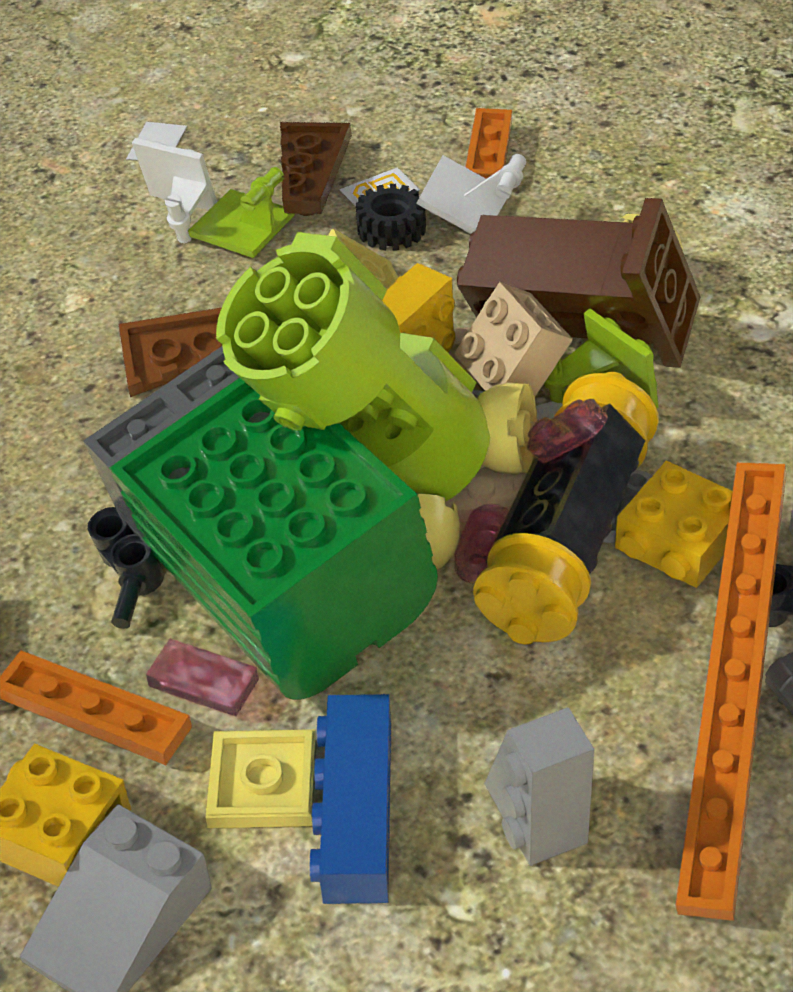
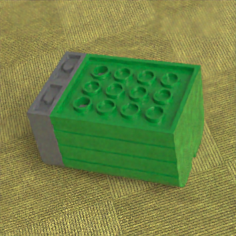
M221 346L83 440L119 516L124 522L126 521L134 532L140 536L141 540L152 549L157 559L285 697L292 700L306 699L321 693L358 665L356 655L368 646L376 645L378 648H381L412 624L431 601L436 590L438 573L436 566L432 562L431 557L433 553L430 542L426 539L427 529L424 519L420 515L419 509H421L418 494L340 423L326 426L324 430L303 426L301 431H296L276 422L273 418L275 412L259 400L260 394L224 363L226 359Z

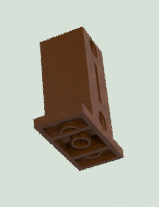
M645 198L640 216H635L633 223L481 215L476 231H473L470 236L469 251L464 265L459 268L457 273L458 289L476 318L498 283L502 282L531 293L572 338L588 339L584 313L589 309H592L603 318L612 319L623 332L633 339H640L646 344H653V348L658 351L665 367L681 368L701 298L664 202L659 198Z

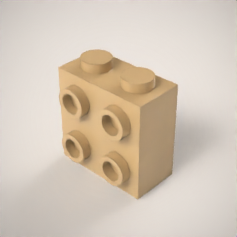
M499 282L472 326L462 338L454 354L466 367L464 370L484 390L504 383L529 384L532 387L534 396H536L573 339L531 293Z

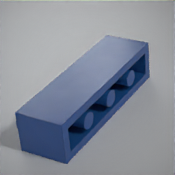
M389 694L328 695L327 716L317 717L318 747H325V758L315 759V789L323 790L322 803H313L312 808L313 835H321L320 849L310 850V881L320 882L323 904L388 903L391 783Z

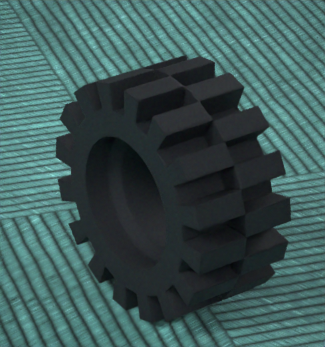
M382 184L376 186L377 191H373L370 188L365 191L366 196L362 194L359 196L358 202H356L357 232L363 243L368 241V246L374 248L379 244V250L386 251L387 246H392L393 251L399 250V245L403 244L405 248H409L412 246V241L418 243L421 240V235H425L426 210L416 204L420 197L419 191L416 189L409 192V186L402 185L400 189H397L396 184H390V188L384 189Z

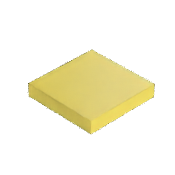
M316 730L214 731L206 807L207 827L312 826L317 745Z

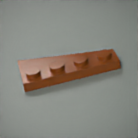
M221 308L119 324L130 397L169 383L220 348L222 344L216 339V330Z

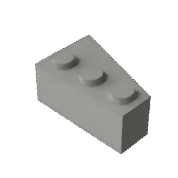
M569 707L507 730L484 783L503 817L502 827L509 845L514 850L520 848L530 866L588 843L595 749Z

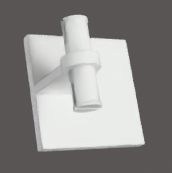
M135 138L132 145L150 196L166 199L165 205L169 212L167 215L168 224L175 230L177 240L180 243H188L191 241L188 233L191 223L190 216L195 208L209 210L217 202L203 154L190 149L185 150L164 145L157 141L152 142Z
M514 154L510 158L509 164L503 166L501 170L486 179L442 155L416 204L460 227L465 232L472 234L473 231H476L480 216H497L507 198L512 194L513 188L520 185L523 179L522 170L527 163L526 159L520 154Z

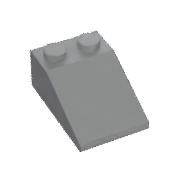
M118 804L82 844L20 955L21 961L68 992H128L212 889L204 853Z

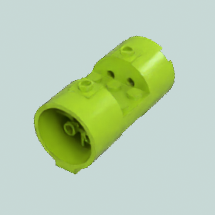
M297 232L291 245L276 250L278 257L265 264L258 271H255L252 267L248 268L234 284L223 303L217 322L216 339L222 344L226 359L224 363L260 394L259 400L275 412L274 420L296 431H301L303 426L324 430L326 426L340 423L417 494L438 495L444 497L446 502L461 492L481 468L490 443V433L483 408L479 400L472 394L477 382L434 338L400 333L399 325L393 312L382 301L387 289L336 236Z

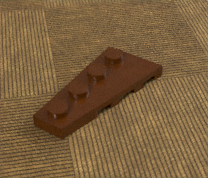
M280 122L281 166L284 176H282L284 177L282 181L284 213H297L302 216L322 214L352 137L351 124Z

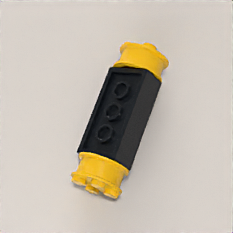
M618 372L584 375L574 380L568 386L563 397V405L557 410L552 419L551 432L545 435L485 561L488 568L483 570L475 581L473 588L475 604L492 624L506 632L513 641L519 644L528 645L533 642L558 641L567 637L574 630L578 621L577 607L585 602L590 592L591 579L589 574L598 563L597 556L603 541L612 530L611 522L618 506L626 496L625 489L631 474L643 463L648 451V442L657 431L659 416L654 402L642 388L627 380Z

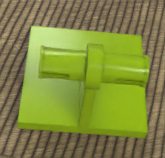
M272 167L264 177H257L251 183V189L247 193L230 189L188 230L189 236L254 258L295 216V213H284L283 205L272 202L274 188L284 180V177H282L284 173L279 168Z
M592 309L587 310L584 313L588 340L562 361L560 358L545 381L544 386L549 389L550 400L555 403H563L566 386L581 376L593 373L618 372L627 380L642 388L650 396L656 408H659L657 382L653 364L654 355L650 347L640 339L635 340L627 335L612 319L603 318Z

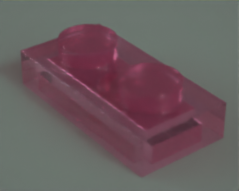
M171 638L146 673L148 686L235 717L259 680L257 667Z

